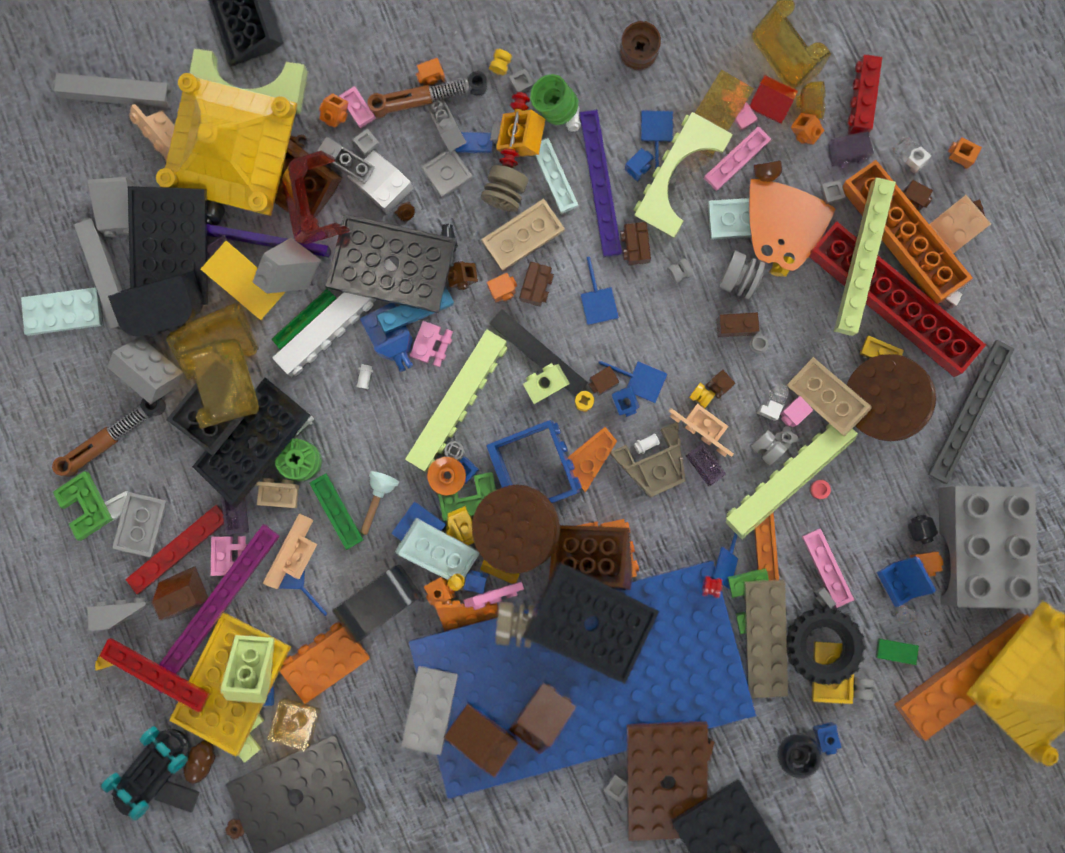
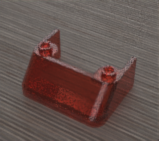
M323 151L293 159L282 177L293 236L297 242L302 244H309L350 232V228L338 223L320 227L318 219L310 215L303 177L309 169L336 161L335 157Z

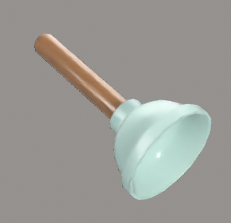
M375 471L369 473L370 485L374 489L372 493L374 496L361 528V534H368L380 499L384 497V494L390 493L395 486H398L399 481L395 478Z

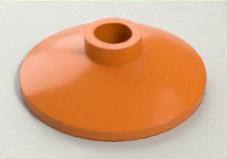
M441 457L430 465L427 479L430 487L438 494L452 495L463 487L466 480V472L463 465L457 459ZM445 472H449L451 474L450 479H447L445 477Z

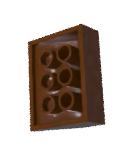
M289 140L274 203L309 227L335 193L342 177Z
M560 525L559 541L551 555L549 579L557 563L560 562L615 590L631 591L630 529L628 527Z

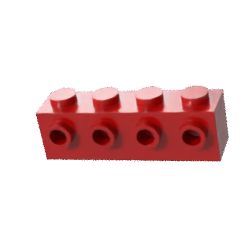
M864 54L860 61L856 63L855 72L857 73L852 86L854 94L850 101L851 114L847 122L849 126L848 134L867 137L873 129L883 57Z

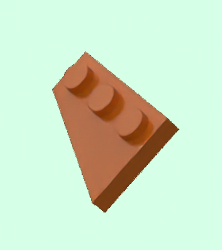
M606 427L567 457L572 460L575 470H572L573 474L579 478L582 486L581 489L585 493L610 454L609 452L612 451L617 443V440Z
M452 601V604L442 605V602H435L444 631L498 617L499 612L498 604H490V601L485 602V607L475 610L473 606L465 607V604H460V601Z

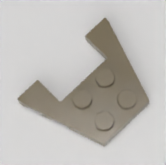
M677 422L660 430L668 448L635 463L627 445L609 452L615 461L650 498L686 481Z

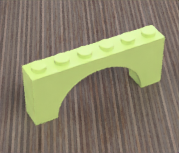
M194 49L190 74L200 79L235 87L225 82L219 76L217 69L218 59L212 51ZM286 62L281 74L270 84L260 88L243 90L274 98L279 96L285 97L287 100L298 104L296 114H300L308 72L304 64Z
M693 112L690 116H685L681 124L684 126L681 133L677 132L672 140V143H674L672 149H667L662 158L664 160L662 167L656 168L652 176L655 178L653 183H648L643 192L645 194L643 201L639 200L634 208V211H636L635 216L674 238L684 220L674 213L668 198V186L673 171L684 158L694 152L714 150L723 154L733 135Z

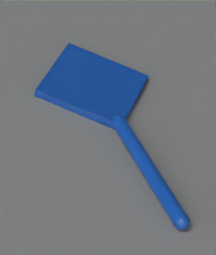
M305 569L300 579L286 573L279 589H301L321 613L326 616L327 612L304 588Z

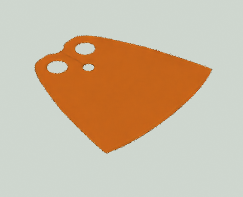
M751 179L749 218L755 255L763 262H776L782 268L789 271L798 269L809 257L810 251L822 238L836 209L830 204H826L825 201L794 187L772 181L765 182L760 179ZM783 239L784 245H780L778 240ZM762 246H771L773 249L772 255H763L761 251ZM792 253L795 257L794 263H786L784 261V254Z

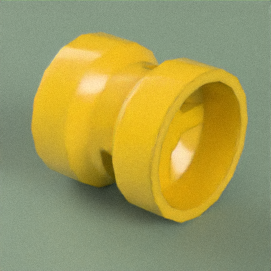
M496 49L493 54L494 60L490 62L489 69L498 75H506L507 65L511 62L512 55L505 50Z
M700 382L689 398L699 402V405L705 409L716 393L712 390L708 391L705 385Z

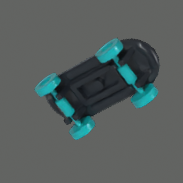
M155 726L149 728L140 738V742L146 747L122 777L118 773H113L102 783L101 789L107 793L113 789L111 793L113 795V802L120 813L129 816L133 821L138 820L146 813L149 808L148 804L169 778L186 764L189 743L187 737L181 731L165 729L160 732Z

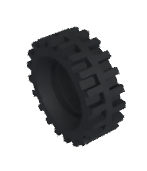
M816 608L803 612L804 614L794 619L795 622L788 628L786 649L789 656L788 661L793 665L797 673L809 681L830 685L840 684L846 679L849 680L854 672L860 670L859 665L865 659L863 657V651L866 650V645L863 644V638L865 637L863 633H860L858 629L860 626L852 621L851 616L842 613L838 609ZM820 627L834 630L842 641L840 657L828 665L814 662L806 650L808 635Z

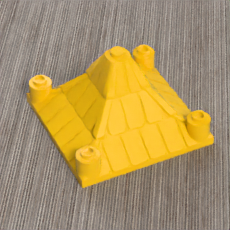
M190 73L182 74L178 79V86L182 90V96L165 168L160 169L156 174L157 183L160 187L207 189V200L271 216L298 104L287 100L285 97L279 96L274 98L200 79Z
M1042 601L966 694L1032 760L1037 763L1040 762L1045 766H1052L1058 761V751L1050 745L1052 741L1065 731V614L1053 609L1049 603Z

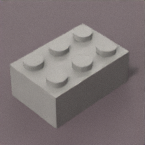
M141 336L113 351L108 364V368L150 404L177 388L183 374L180 369Z

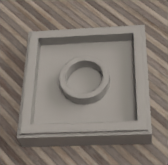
M447 149L421 167L442 199L473 179V176L455 150L450 152Z

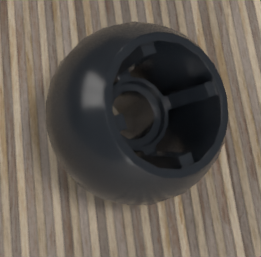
M792 734L784 738L780 743L777 758L779 765L786 774L801 779L808 778L818 771L822 761V754L818 744L811 737L804 734ZM796 750H801V756L794 759L793 753ZM808 752H810V759H809V761L807 762V760H808ZM792 763L803 765V767L794 768Z

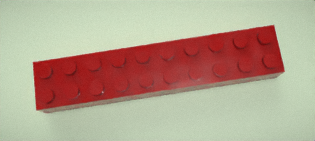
M836 221L810 251L809 257L845 286L857 237ZM877 255L865 304L953 377L961 375L986 344Z

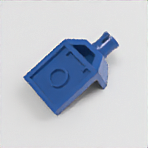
M389 303L360 318L374 346L375 352L380 357L391 361L394 360L399 372L406 371L403 362L408 369L413 366L407 354L410 351L413 338L407 326L384 334L377 320V315L396 307L395 303Z

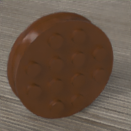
M884 354L870 358L856 368L847 382V386L872 407L855 427L875 439L893 442L910 438L928 424L934 413L936 390L931 377L924 368L905 356Z
M509 485L489 493L479 503L473 516L472 534L478 552L491 566L507 573H524L541 565L553 554L560 537V521L555 507L543 493L526 485Z

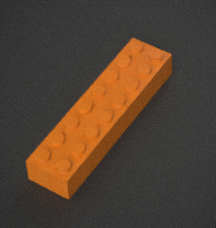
M877 160L851 176L842 186L844 194L862 216L870 185L875 178L893 181ZM895 183L881 240L921 290L936 304H940L969 283L973 277Z
M1015 614L894 704L918 738L924 741L928 740L976 704L966 693L1029 618L1027 614Z

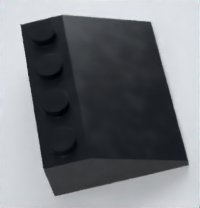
M208 0L230 66L269 54L284 44L270 0Z
M215 359L166 420L214 456L262 395L222 362Z

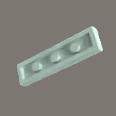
M549 138L542 140L539 155H535L557 207L560 213L563 214L577 208L578 203Z

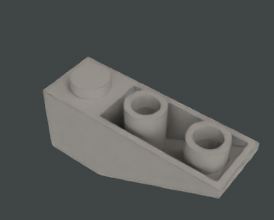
M444 99L435 101L428 107L435 125L450 152L466 143Z
M328 137L325 138L316 152L318 158L326 164L363 183H366L375 169L373 165Z
M145 598L133 599V603H126V600H115L112 605H107V601L94 602V606L87 607L88 631L115 628L152 605V601H146Z

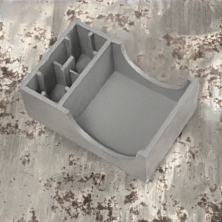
M950 486L939 488V534L945 538L948 544L951 559L950 582L946 593L940 596V604L956 607L1037 608L1038 576L1035 487Z

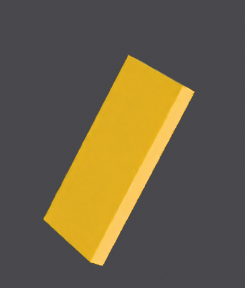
M227 241L219 247L201 268L205 274L260 320L285 294V292L267 294L252 281L258 267Z

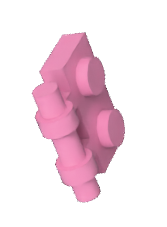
M423 321L410 357L425 363L429 362L430 357H434L433 365L440 367L442 361L446 358V349L452 342L451 336L453 331L446 329L444 336L439 335L441 327ZM436 341L441 342L438 352L433 350Z
M231 536L211 537V576L226 575L234 564L232 562V550H238L239 557L248 545L246 544V536H238V544H233V537Z

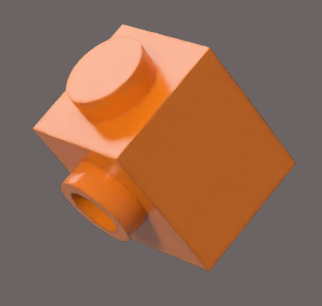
M505 273L488 281L487 287L495 303L501 300L507 301L513 298V294L516 293L515 287H517L513 276L509 277L508 273Z
M932 551L909 555L910 558L918 557L929 577L936 576V572L942 571L943 558L939 555V552Z

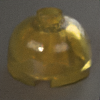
M810 82L802 88L800 96H796V107H800L801 113L815 115L819 120L824 119L826 103H824V97H826L825 82Z

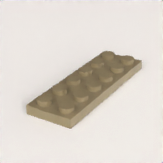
M783 579L744 581L747 684L751 698L788 696L785 581Z

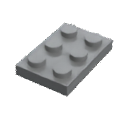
M127 492L112 549L153 557L167 500Z

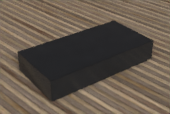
M167 781L155 795L154 800L192 812L200 792Z

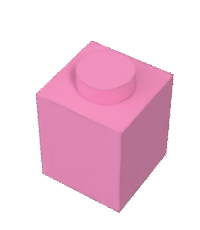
M799 396L780 415L782 416V421L787 426L791 425L793 428L805 419L813 409Z

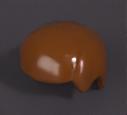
M781 161L754 165V175L761 181H774L782 173Z

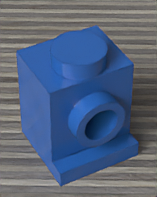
M641 148L625 164L624 170L638 182L641 179L642 173H647L651 168L650 164L654 157L649 151H644Z
M632 385L611 394L619 415L625 414L627 417L637 413L636 409L640 406ZM625 398L630 399L631 403L629 405L625 404Z
M469 570L464 589L483 594L488 574Z
M833 722L813 726L817 744L821 752H825L826 755L836 754L838 752L837 749L842 748L837 725ZM829 737H832L831 743H827Z

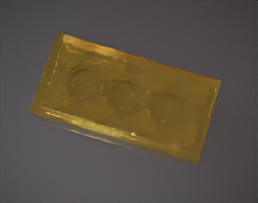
M721 69L695 114L729 132L752 95L754 88ZM701 150L699 152L712 159L717 151Z

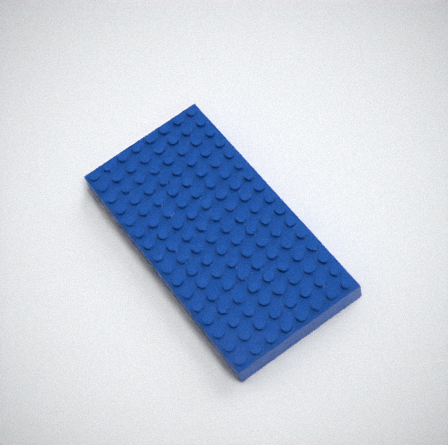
M709 560L631 581V591L617 590L659 611L626 684L534 642H531L530 648H526L525 638H521L520 647L516 645V637L511 638L509 646L496 645L498 617L410 640L409 646L416 674L419 666L458 674L446 733L467 703L508 731L535 691L543 683L553 686L556 689V693L569 698L576 707L551 747L543 753H537L516 737L518 745L495 778L477 766L445 739L442 754L437 755L447 799L627 751V724L707 721L708 729L756 716L722 591L719 598H715L713 595H702L705 576L713 579L715 571L714 562ZM525 609L523 613L528 614L529 609ZM589 616L585 620V628L588 631L595 629L598 625L596 616Z

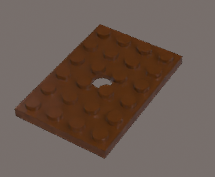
M707 721L627 724L628 841L681 839L671 820L708 798ZM665 776H672L675 779V784L672 788L665 789L661 787L660 781Z

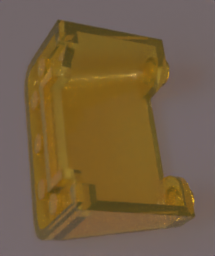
M777 0L754 28L752 39L783 84L795 89L818 75L831 56V53L820 42L807 46L787 18L794 11V1Z
M240 302L232 303L188 322L185 326L180 327V329L169 332L166 338L187 380L201 378L215 359L223 362L239 354L250 357L256 354L259 349Z
M234 338L216 340L178 353L180 365L187 371H193L204 408L199 409L196 416L200 429L258 412V401L243 350L238 340Z

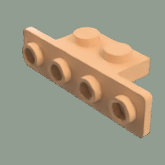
M136 104L131 105V121L141 129L143 135L152 142L154 148L167 160L175 125L162 110L146 117Z
M696 404L689 415L684 418L675 410L669 408L668 411L671 413L669 417L677 423L682 421L687 424L685 428L691 433L695 434L698 432L702 435L701 440L709 446L713 443L718 447L716 451L724 457L727 454L731 457L734 455V453L717 442L729 426L706 409Z
M302 514L298 515L263 584L278 589L286 573L300 579L317 546L316 543L305 538L313 519Z

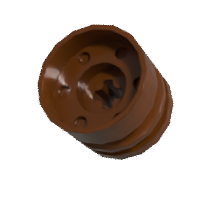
M647 21L631 23L625 29L621 39L620 57L628 68L642 71L654 64L661 46L659 30Z

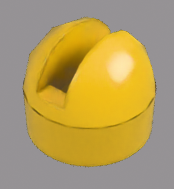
M458 573L448 579V585L454 591H459L465 584L464 576Z

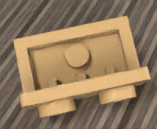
M263 478L262 482H257L256 485L259 486L257 505L297 508L299 485L293 484L294 481L282 480V483H274L275 479Z

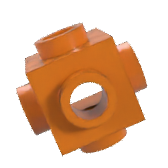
M332 93L320 105L319 120L332 127H337L339 124L344 123L348 116L346 111L349 102Z
M801 113L791 126L797 141L802 144L814 145L824 132L820 120L815 115Z
M443 577L424 586L427 592L426 598L430 605L434 607L435 602H442V605L452 604L451 600L456 597L454 594L456 591L449 587L447 579Z

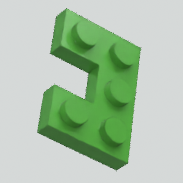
M82 472L53 491L60 508L66 509L76 501H79L85 514L69 523L78 541H82L113 520L89 472Z
M493 472L474 476L477 495L459 498L458 492L452 495L438 494L443 522L447 521L448 513L466 506L469 515L473 516L479 503L489 493L496 490Z
M766 568L727 577L732 598L744 595V581L769 580ZM745 612L736 613L739 633L745 634Z

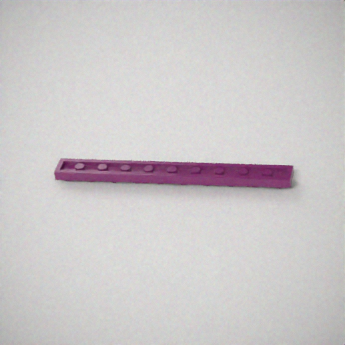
M266 524L260 527L159 665L178 675L279 539L280 535Z

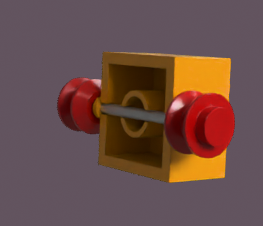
M517 92L512 95V99L515 102H512L510 107L515 112L503 114L496 150L500 151L504 158L499 159V162L502 166L510 168L518 165L515 158L539 155L545 118L532 109L528 110L529 107L526 103L530 102V98L523 92Z

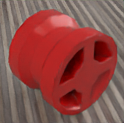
M705 576L702 595H713V597L719 598L722 579H711V577Z

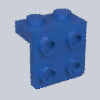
M918 557L893 562L877 572L894 607H900L912 598L930 595L936 591L933 582Z

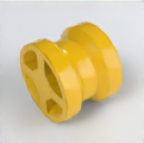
M581 391L577 394L575 406L578 410L585 412L593 407L594 397L590 392Z

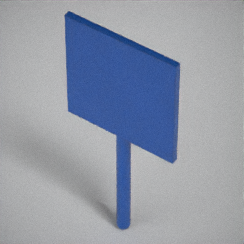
M641 111V141H655L656 170L659 167V141L673 140V111Z
M588 256L587 262L594 291L580 294L587 325L618 319L619 316L612 287L601 290L597 289L591 259Z
M603 361L598 362L602 366H610L612 370L631 377L627 387L632 385L635 395L656 403L667 373L639 361L633 374Z
M735 532L730 550L728 551L721 547L713 579H722V585L727 589H730L727 577L734 576L738 558L733 555L738 536Z

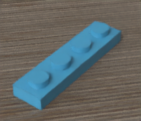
M446 286L439 311L454 305V301ZM400 305L377 315V320L384 334H387L435 312Z

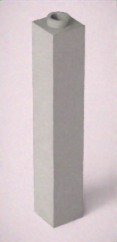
M56 73V78L53 81L54 92L63 99L171 108L173 90L168 83Z
M93 218L81 219L79 223L74 224L107 320L112 330L116 332L123 331L118 325L108 298L109 295L120 292L123 289L103 234L97 230L96 222Z

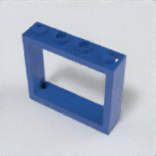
M548 420L486 445L503 488L513 484L499 448L549 429L571 490L548 499L551 503H555L581 493L579 488H582L580 480L573 474L572 470H575L574 464L571 459L567 458L565 452L568 449L564 440H560L559 434L561 431L557 422L554 423L553 420Z

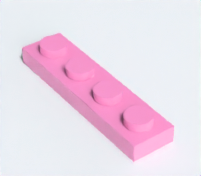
M758 126L704 176V179L718 191L771 141V138Z
M817 529L801 536L827 592L836 603L834 607L838 608L854 601L822 530Z

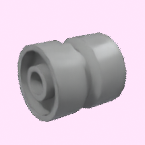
M769 429L750 445L757 454H762L761 458L768 466L774 463L787 450L780 441H775L776 436Z

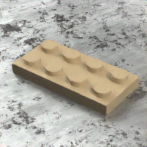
M542 199L481 239V241L503 272L564 232L565 228L545 199Z
M814 357L787 384L793 392L801 396L810 407L844 437L872 409L868 403Z

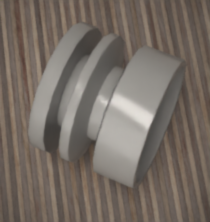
M734 250L721 278L719 288L731 292L734 286L737 285L739 286L737 295L740 296L743 290L746 289L744 298L749 300L762 280L765 262L760 261L757 267L754 268L755 258L747 265L745 264L746 255Z

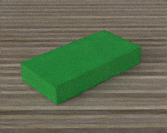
M878 638L875 658L916 665L919 646Z

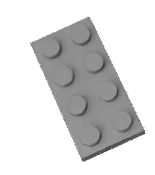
M423 666L418 667L402 747L437 755L442 754L445 740L444 735L447 730L458 674Z

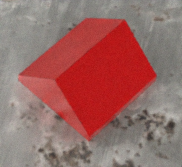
M764 75L749 106L753 111L782 124L798 91Z

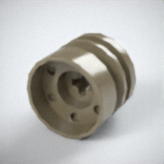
M493 165L487 177L490 183L484 185L481 199L489 205L504 211H518V203L522 200L519 194L525 192L528 178L510 167Z
M500 602L496 645L509 646L511 638L516 637V645L520 647L521 638H523L524 631L534 613V605H529V611L526 614L523 613L524 604L520 605L519 612L516 613L514 612L513 603ZM526 639L525 647L530 648L531 641Z

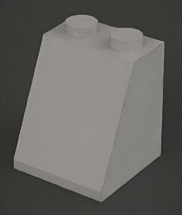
M127 177L88 180L96 227L106 237H115L116 234L129 235L128 186L136 185Z
M289 238L263 253L252 282L267 294L308 289L321 260L294 239Z

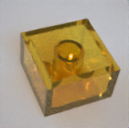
M285 697L278 702L267 740L306 751L311 744L321 708Z

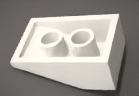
M373 150L364 159L375 167L366 183L349 175L347 177L388 215L413 190L411 182L397 168Z

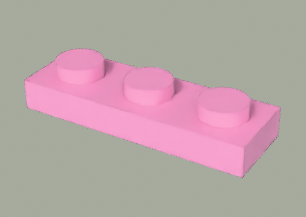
M522 582L510 584L465 599V607L473 606L475 610L485 607V602L490 601V604L502 601L501 597L506 596V598L517 596L518 591L524 590Z

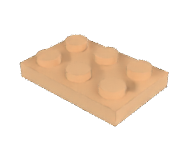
M965 195L929 225L954 254L991 225V223L971 199Z

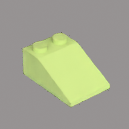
M235 635L220 690L226 700L266 703L271 680L274 638Z

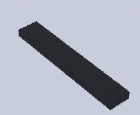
M503 309L489 323L541 369L551 363L553 366L559 364L570 383L564 388L574 397L588 384L584 378Z

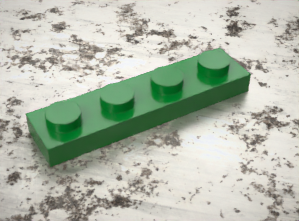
M329 289L324 290L272 338V341L281 350L337 298Z
M325 473L309 482L345 549L348 550L364 541L328 474Z

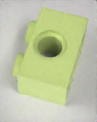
M551 363L542 368L544 372L537 375L534 373L526 378L527 382L523 386L534 404L570 384L559 364L553 366ZM543 377L548 378L550 381V385L547 388L541 384Z

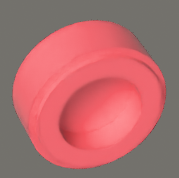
M824 480L814 481L810 486V493L816 499L827 498L831 491L830 485Z

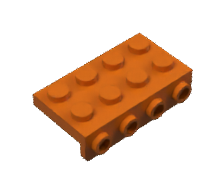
M339 621L334 623L325 634L320 633L311 644L301 646L297 650L298 653L292 657L291 655L287 656L279 670L304 704L370 659V656L359 642L354 644Z

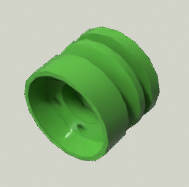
M549 74L541 77L533 85L530 93L532 105L550 124H565L577 112L579 101L577 95L559 75Z
M292 439L275 460V465L279 473L284 477L297 481H307L315 477L320 471L322 458L318 448L313 444L300 439ZM296 456L300 457V459L298 460V464L293 462V460L296 459Z

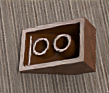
M468 703L444 735L447 741L494 778L518 745L515 736Z

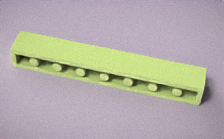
M876 177L870 185L834 332L854 336L859 331L896 183L894 181Z
M489 330L485 331L405 460L427 473L437 455L444 452L447 439L449 437L452 438L456 433L457 428L455 426L459 421L462 422L468 412L465 410L469 405L472 406L478 397L476 393L479 388L482 390L488 381L486 379L489 372L493 373L498 365L496 363L499 356L503 357L508 348L506 347L507 342Z
M829 423L826 427L827 430L823 434L818 433L814 436L813 442L809 446L804 445L798 451L799 455L794 459L792 457L784 463L785 467L782 470L774 471L766 484L762 482L755 489L756 492L752 496L747 495L741 501V506L737 509L735 507L732 508L726 515V524L741 539H744L855 441L858 433L851 429L844 437Z

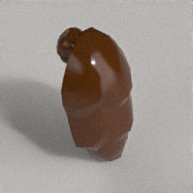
M203 740L191 748L183 770L187 782L191 784L198 783L209 774L216 757L213 752L212 743Z

